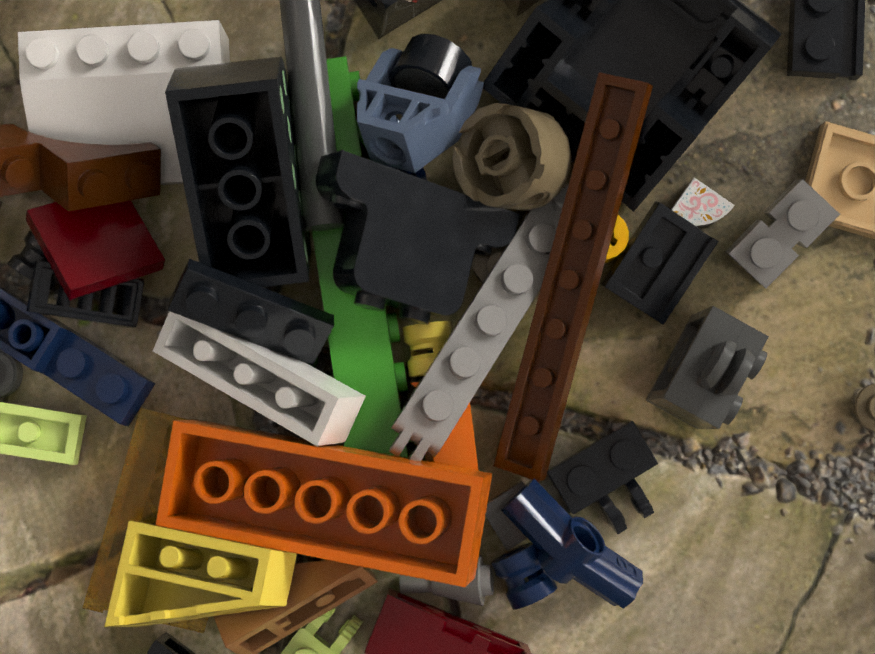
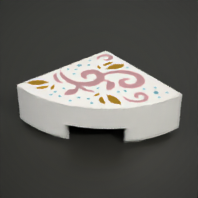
M693 178L671 210L696 227H703L723 218L735 205L696 178Z

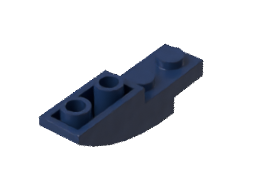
M0 287V349L31 370L46 375L120 425L129 427L156 383L124 364L125 362L52 316L26 311L28 302Z

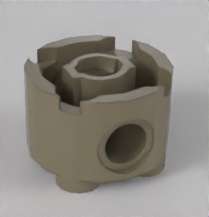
M493 103L479 108L462 125L459 133L464 135L460 146L454 145L452 160L458 183L464 193L474 201H480L486 206L529 211L545 206L560 193L562 188L569 185L573 170L569 139L559 122L550 114L520 106Z

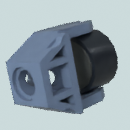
M435 34L416 35L411 38L403 52L394 48L382 52L367 79L358 80L357 123L371 161L416 173L459 141L462 135L459 131L465 120L476 110L484 86L482 81H478L481 69L472 66V61L459 46ZM400 114L403 117L399 120L395 115Z

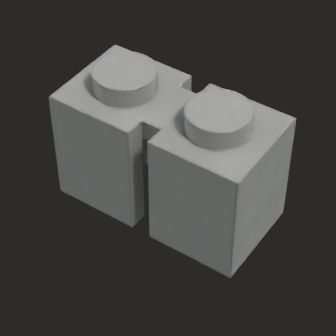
M803 179L795 180L764 211L770 219L775 221L768 227L762 220H755L725 252L760 285L767 288L799 256L792 248L796 244L807 248L840 213Z

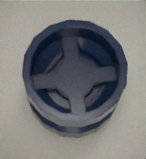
M532 542L518 546L491 561L497 577L504 579L507 584L506 596L513 610L531 605L547 597L558 588L555 581L541 567L537 556L538 549Z

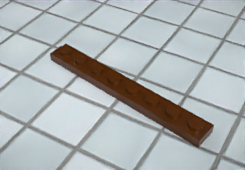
M601 72L598 73L493 465L531 480L535 478L537 482L546 479L651 96L653 86L647 82Z

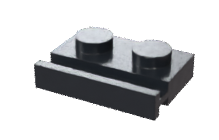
M790 0L787 76L828 79L846 77L849 80L860 78L863 75L865 0Z
M655 201L601 285L664 325L719 241L710 237L662 203Z

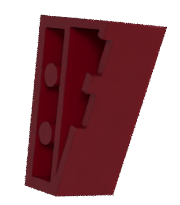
M391 588L387 592L364 651L366 654H532L528 644L406 594H401V592Z

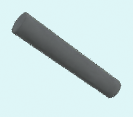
M279 0L304 230L326 231L342 228L345 222L344 211L328 204L329 201L320 195L316 187V174L321 156L337 152L320 0Z

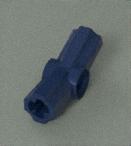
M535 478L519 490L501 509L538 549V561L543 570L553 580L561 584H567L574 579L611 605H618L623 609L635 600L636 594L643 584V571L605 546L600 532L588 520L582 517L572 518Z

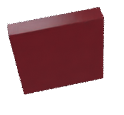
M131 200L69 212L57 202L28 209L26 212V222L69 300L163 270L165 258Z

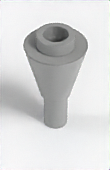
M479 555L475 579L466 587L400 575L401 594L432 592L436 596L484 606L485 596L493 595L494 592L492 565H484L482 555Z

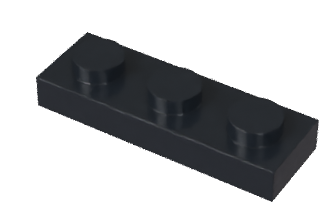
M192 259L188 260L168 306V311L310 365H313L334 327V315Z

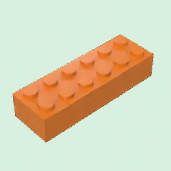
M198 419L173 420L156 525L466 587L476 576L492 473L422 460L421 462L409 460L406 457H396L395 455L335 444L315 446L302 438Z

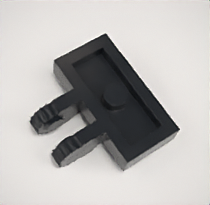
M628 421L548 469L547 474L572 515L597 501L617 534L627 529L626 520L607 494L622 485L631 498L630 501L637 513L641 514L644 519L654 513L652 505L634 478L656 466L658 462L633 421Z

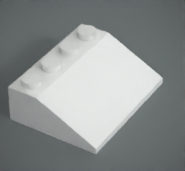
M219 20L18 32L19 77L29 132L47 138L84 144L126 145L152 142L161 148V185L183 184L165 90L176 68L230 62L229 38Z

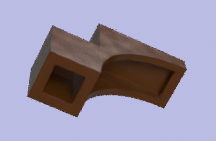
M14 124L0 125V197L41 190L69 212L158 196L161 191V148L152 142L126 145L75 143L40 136L19 128Z

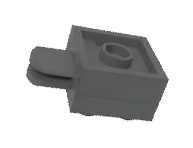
M715 306L691 315L649 392L646 401L696 429H720L722 423L729 425L742 405L743 398L738 396V393L746 378L754 379L765 363L767 352L762 349L769 336Z

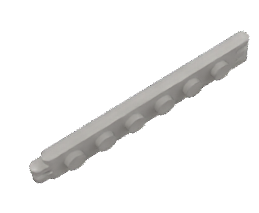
M568 186L562 188L560 193L545 206L529 210L516 230L515 236L500 255L394 421L391 429L399 434L390 447L389 452L396 457L400 455L409 440L416 444L409 456V460L420 462L426 452L435 457L444 445L541 289Z

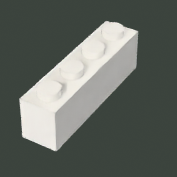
M170 311L153 349V352L315 446L345 442L366 397L305 362Z

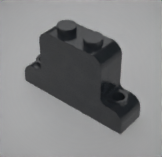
M344 150L321 156L316 174V187L320 195L329 201L328 204L345 210L346 213L333 267L334 282L341 291L354 295V304L363 308L384 311L385 305L400 309L399 318L426 325L429 324L431 315H451L458 311L463 303L474 254L490 256L492 248L508 245L515 236L520 214L504 208L486 206L480 201H474L463 193Z

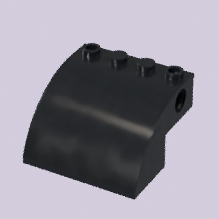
M548 0L534 9L484 80L483 89L502 104L520 106L553 116L569 139L571 161L575 163L598 73L601 72L651 84L653 86L622 198V203L634 212L781 36V33L740 0Z

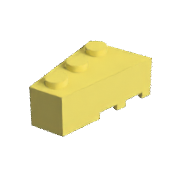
M129 521L104 627H141L284 607L287 605L297 554L157 526L156 524Z

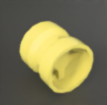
M451 321L429 322L428 325L414 324L402 327L404 343L410 347L411 357L407 361L409 377L424 376L452 332Z

